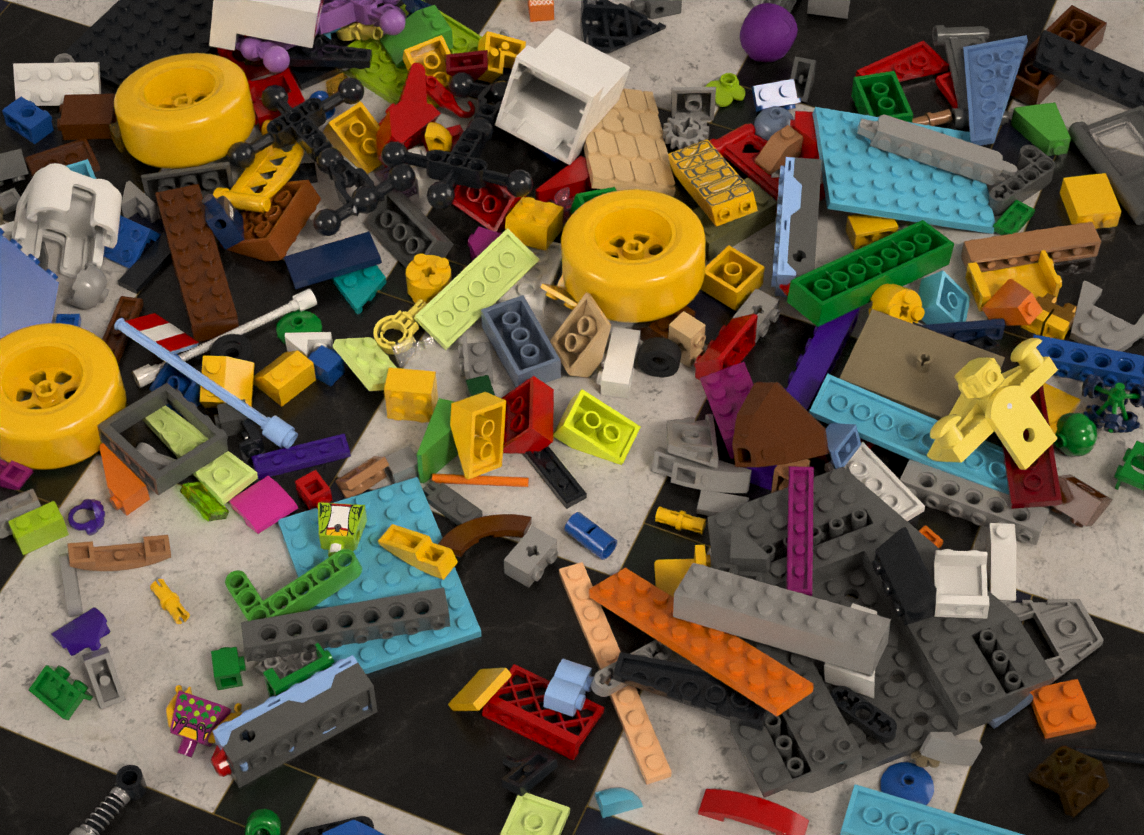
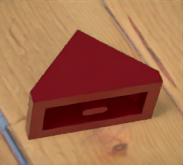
M488 50L446 54V73L450 76L458 72H466L476 81L488 70Z

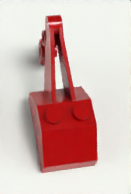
M413 63L411 65L398 104H391L385 111L387 115L378 124L380 128L376 133L377 159L386 168L388 166L383 163L381 158L382 148L391 141H399L406 146L407 150L414 148L420 143V135L425 134L428 123L436 122L441 113L432 104H427V94L440 107L452 111L460 118H470L475 114V106L471 101H468L470 110H462L457 105L450 91L435 77L425 75V68L420 63Z

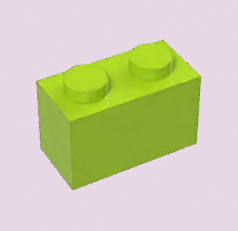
M55 501L8 521L14 539L23 555L69 535L64 518Z

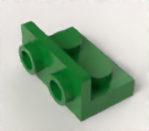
M45 665L28 691L61 718L69 721L83 699L91 701L94 696L87 691L89 687L80 680L75 679L74 681L70 678L71 673L66 668L60 665L57 667Z

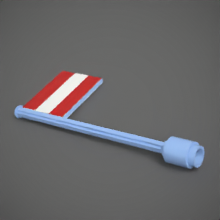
M156 313L127 321L124 318H119L115 322V330H120L260 425L263 430L262 435L274 444L286 449L293 445L298 436V433L294 431V427L276 415L272 418L264 416L174 355L198 346L199 342Z

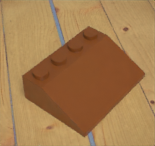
M309 180L287 182L270 198L271 207L268 212L242 211L244 240L226 250L263 261L282 260L290 246L296 241L302 228L306 226L311 214L315 212L321 197ZM260 185L255 193L262 192L263 187L266 185Z

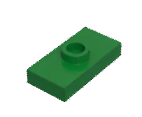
M1015 200L993 225L994 232L1000 235L1018 233L1034 215L1035 209Z

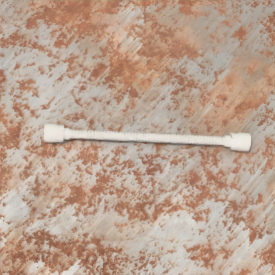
M307 289L293 296V300L283 305V307L281 306L270 313L252 320V322L249 321L239 326V328L236 327V329L234 328L218 336V338L227 334L243 335L249 332V330L252 331V329L254 330L262 326V324H267L275 320V318L277 319L288 314V312H295L297 310L302 312L316 306V298L311 289ZM215 337L178 356L186 362L191 357L194 358L199 354L207 352V350L209 351L218 338ZM166 362L153 366L147 364L132 371L133 378L138 387L141 388L154 382Z

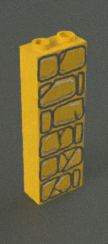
M708 139L668 154L672 173L716 227L758 211L754 192Z

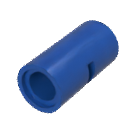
M581 512L573 514L565 525L564 530L566 533L602 560L607 559L617 546V540Z

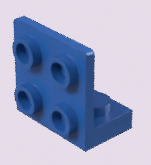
M120 215L117 244L113 249L104 246L103 256L130 269L140 258L146 243H150L151 240L156 241L161 234Z

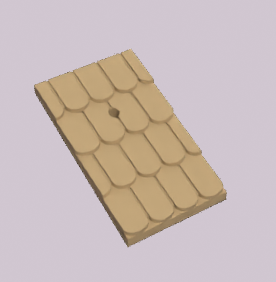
M624 88L619 101L587 135L583 148L592 188L605 189L615 187L617 191L642 189L674 197L676 190L674 186L675 180L671 171L653 92H642V90Z

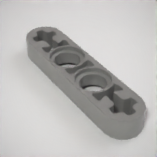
M654 640L630 654L653 658L656 651L658 654L655 655V659L669 661L673 651L661 642ZM617 661L595 674L591 682V689L596 695L607 697L628 686V684L614 680L613 673Z

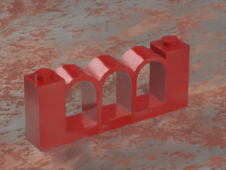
M217 47L219 56L231 60L245 73L255 111V125L258 126L261 133L263 123L266 120H273L281 115L278 111H269L262 103V93L268 86L280 85L285 88L288 93V104L292 108L305 101L288 67L276 75L251 81L273 72H270L265 66L254 67L252 65H245L242 62L244 57L241 51L237 49L234 51Z

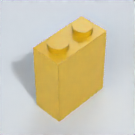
M1106 173L1063 178L1060 195L1072 225L1093 222L1095 229L1116 227L1118 225L1121 209Z

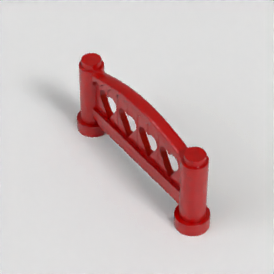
M744 124L718 139L709 140L722 156L727 158L777 201L779 177H771L772 174L769 175L755 163L756 158L768 141L755 135L753 124ZM747 144L753 145L754 149L760 151L758 153H742ZM823 183L820 184L819 202L825 199Z

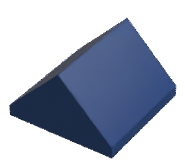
M166 362L149 389L154 391L168 383L174 389H178L187 401L193 402L196 407L201 405V385ZM169 403L166 405V406L169 407L171 410H173L175 413H177L178 415L182 416V415H181L178 411H176Z

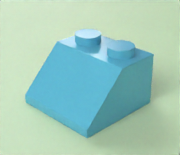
M942 270L921 279L918 295L921 298L922 308L925 311L924 317L921 320L926 325L966 322L971 297L949 275Z

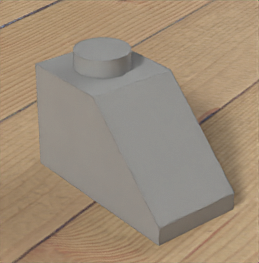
M106 646L82 655L100 708L102 709L125 701L126 699L108 647Z

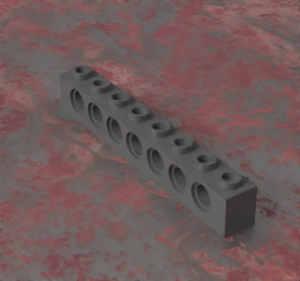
M444 587L241 622L247 662L263 661L266 658L277 656L287 657L300 652L316 651V643H319L322 649L329 647L338 648L346 644H362L369 640L390 639L393 636L414 635L421 631L441 630L444 627H450L449 610Z

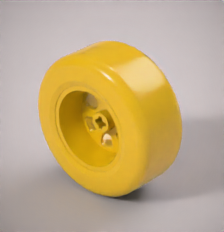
M187 53L153 61L130 74L121 83L114 97V110L126 149L140 162L158 168H191L219 160L228 155L229 148L234 143L245 142L255 125V111L245 73L231 60L213 54Z
M626 189L597 196L581 205L569 217L563 228L561 255L563 280L566 289L577 303H579L586 292L590 293L606 318L611 321L641 323L670 316L690 303L698 294L703 284L706 247L704 228L698 216L686 204L664 193L642 189Z
M63 323L32 325L16 330L1 338L0 458L8 463L11 460L30 469L50 470L77 464L99 452V445L102 443L100 442L97 425L126 408V391L117 360L109 346L96 334L81 327ZM76 390L70 398L65 399L67 392ZM28 393H32L30 399L21 401Z

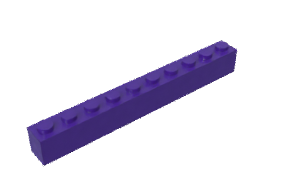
M860 307L819 327L816 326L814 329L815 336L807 341L805 355L801 354L797 361L796 372H791L788 379L789 385L784 389L807 411L814 402L827 374L831 375L858 322ZM777 465L743 467L752 470L750 483L772 490L774 469Z

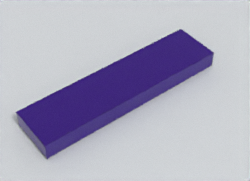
M344 433L292 446L289 449H279L251 457L254 469L257 472V480L267 476L271 477L351 457Z

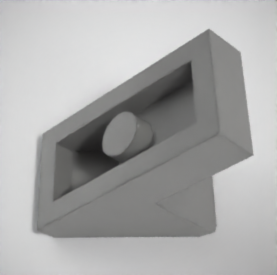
M131 181L126 182L121 204L123 216L128 219L138 212L141 217H146L151 223L158 220L156 204Z

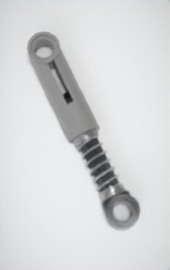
M126 765L119 769L116 774V783L110 791V796L105 797V802H100V807H96L95 813L90 814L91 818L85 820L86 824L75 827L69 835H100L99 832L105 830L104 826L106 824L110 825L109 820L114 819L115 813L118 814L120 808H124L129 801H135L143 797L146 793L147 785L141 769L135 765ZM130 781H136L131 785H127Z

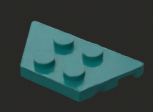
M377 265L331 278L357 315L363 311L362 306L367 301H371L375 297L376 292L381 290L386 284V277Z

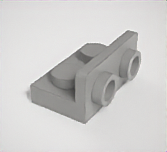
M462 336L463 344L458 345L459 358H464V362L459 363L460 377L465 376L466 383L467 379L488 375L491 384H493L490 342L467 343V336Z
M33 489L0 501V538L12 535L8 523L9 520L41 507Z

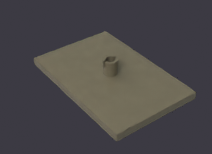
M872 309L839 379L933 419L940 420L942 417L950 414L961 394L958 382L954 378L955 374L969 361L976 358H994L1001 369L1005 357Z

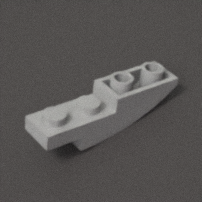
M658 447L655 450L652 469L653 472L671 477V483L721 493H747L752 471L743 467H735L733 464L718 460L717 468L668 453V450L662 447Z

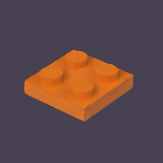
M1078 679L1046 685L1030 692L1033 695L1031 706L1045 739L1095 729L1097 723Z

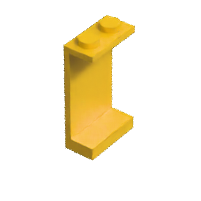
M1046 250L1041 251L1038 263L982 273L977 262L968 263L965 280L979 312L983 311L982 307L1008 279H1013L1029 290L1035 299L1038 296L1043 298L1047 293L1057 298L1059 289L1062 287L1061 277L1056 274L1053 260L1048 257Z

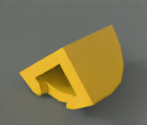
M429 122L425 132L428 150L436 149L450 152L452 136L449 131L439 123Z

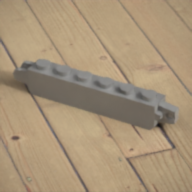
M887 115L879 116L877 121L861 119L858 124L857 133L870 139V146L992 186L995 182L1002 183L1012 175L1014 176L1018 171L1015 165L1003 161V156L998 151Z

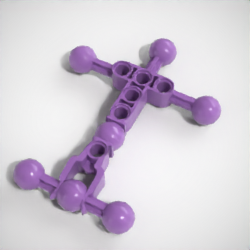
M324 0L323 4H327L322 7L316 35L334 31L356 21L364 25H372L379 22L384 33L387 35H398L405 28L406 20L399 10L388 9L383 12L377 9V5L380 3L396 5L400 0ZM239 34L235 50L241 51L243 57L249 61L263 59L265 67L270 72L281 73L287 69L290 63V56L286 50L297 45L252 36L244 37V35Z

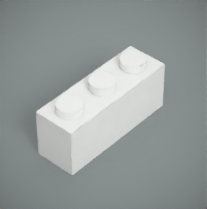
M613 327L612 334L608 336L605 347L608 351L603 354L601 367H604V369L599 371L597 385H601V395L629 398L640 348V330Z

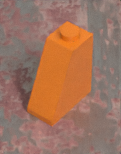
M1008 279L982 307L989 320L1004 319L1005 326L1030 325L1043 311L1033 294L1013 279Z

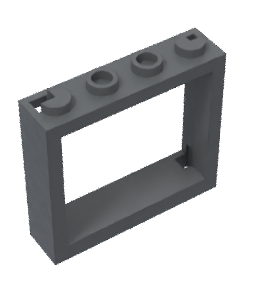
M168 383L97 425L100 442L104 443L158 496L228 452V436L222 428L215 426L209 416L203 415L193 402L187 401L178 389H174ZM169 403L209 440L163 469L158 470L120 433Z

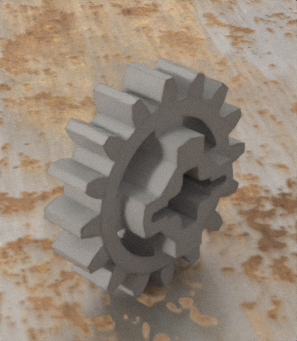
M682 112V116L674 114V119L668 118L667 123H664L663 138H665L666 144L671 143V149L678 147V150L707 140L709 137L707 121H701V116L695 118L694 113H691L689 116H686L685 112Z

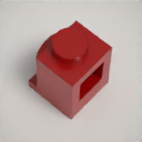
M316 470L295 481L297 495L299 498H302L310 510L318 509V502L330 503L332 501L331 489Z

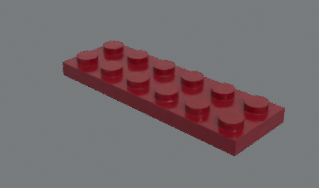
M1042 385L1030 398L1049 425ZM1027 429L1023 432L1025 441L1029 438V431ZM1002 444L1011 509L1061 505L1062 497L1053 444L1026 470L1019 469Z

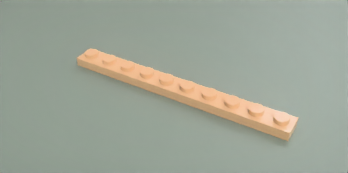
M583 562L559 569L560 578L597 667L601 670L616 662L621 651L601 604L589 597V589L593 586ZM628 685L611 694V701L646 785L671 777L672 771L636 687Z

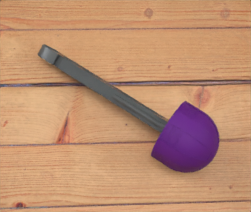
M776 0L774 4H759L749 11L740 30V42L742 48L752 59L758 62H774L786 55L797 37V24L790 14L797 0Z

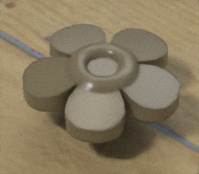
M920 751L911 753V758L916 760V765L919 767L930 766L936 768L940 765V761L923 756Z

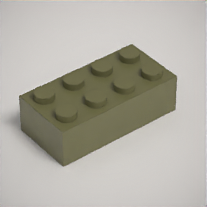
M746 178L744 182L754 192L758 211L716 227L701 207L693 210L704 228L706 241L705 259L708 262L717 257L728 245L731 247L735 246L775 221L777 202L749 178Z

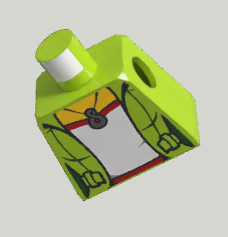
M318 502L321 548L329 550L328 557L342 549L355 551L367 522L365 505Z

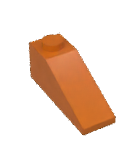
M102 443L99 447L107 486L111 496L109 501L114 509H120L127 516L150 500L147 487Z

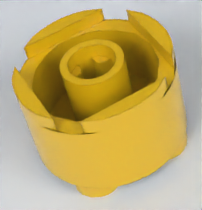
M417 254L406 268L407 291L415 303L422 299L423 303L426 302L428 304L452 281L449 261L439 256Z
M883 284L871 297L873 303L872 308H869V314L873 309L909 323H918L924 317L925 311L922 308L921 298L911 289L897 284Z

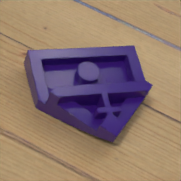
M93 607L51 633L58 645L63 649L67 648L70 655L74 656L88 647L91 651L99 650L101 647L100 639L111 631L106 624L107 619L96 607Z

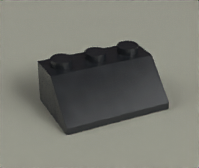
M903 527L876 549L875 560L872 561V566L877 576L880 575L883 580L882 587L885 595L890 596L893 601L892 608L895 616L900 617L905 626L933 617L937 589L907 528Z

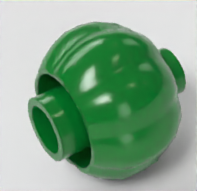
M1067 413L1058 419L1056 424L1057 432L1055 434L1058 439L1054 442L1055 446L1067 456L1080 457L1089 454L1097 441V428L1094 422L1081 413Z

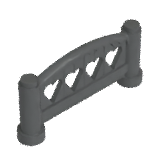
M934 25L933 45H945L958 108L951 110V127L953 130H962L963 127H970L963 47L987 43L985 40L989 39V29L984 26L945 28L944 25ZM1004 111L1000 125L1009 122L1008 111Z

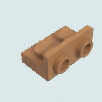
M373 456L335 482L345 499L360 495L386 478V473L383 469L389 466V463L385 457Z

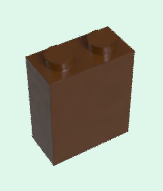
M115 94L64 95V101L60 104L61 118L57 120L58 131L62 132L63 139L79 140L85 137L87 139H115L117 117L114 110Z

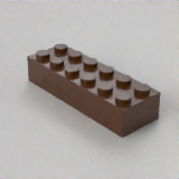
M1071 5L1046 30L1094 50L1103 41L1107 22ZM1040 36L1024 51L1010 93L1011 96L1028 105L1040 104L1064 80L1032 66Z

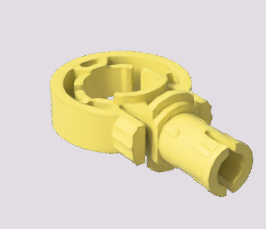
M356 21L341 27L336 31L338 39L342 41L354 39L368 40L369 38L379 40L383 36V31L380 27L374 26V24L364 25Z
M419 299L408 312L399 310L395 315L386 316L377 322L374 327V340L384 353L400 354L411 346L413 334L419 329V325L413 318L427 305L426 302L423 303V300ZM394 328L403 332V337L398 340V345H395L394 341L389 342L383 337L386 330Z

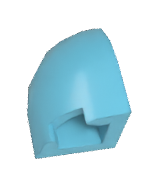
M622 787L608 788L595 792V798L602 818L643 807L640 798L633 791Z

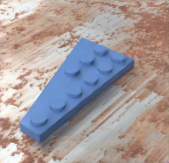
M1027 35L963 47L971 143L979 146L994 143L1028 42Z

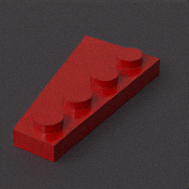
M923 40L857 70L856 77L895 71L899 82L948 71L949 64Z

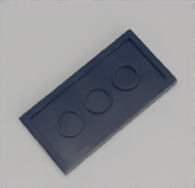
M369 231L284 256L295 289L382 263L381 256Z

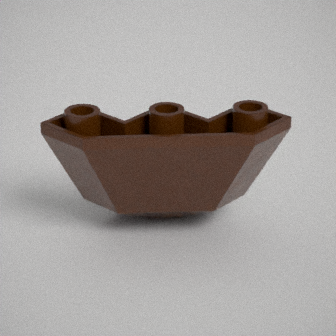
M778 382L754 383L736 416L732 442L735 467L782 465L829 453L826 429Z

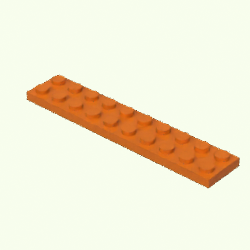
M627 568L620 570L589 589L590 598L775 716H779L813 692L812 682L736 635L673 617L674 597Z

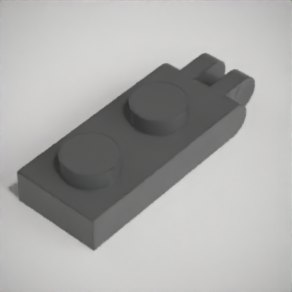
M430 481L427 484L429 488H423L428 504L458 526L483 516L481 509L444 483L438 485L434 481Z

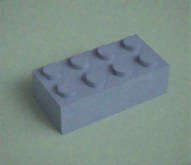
M524 295L481 309L482 328L515 388L532 376H535L544 383L561 378V360Z

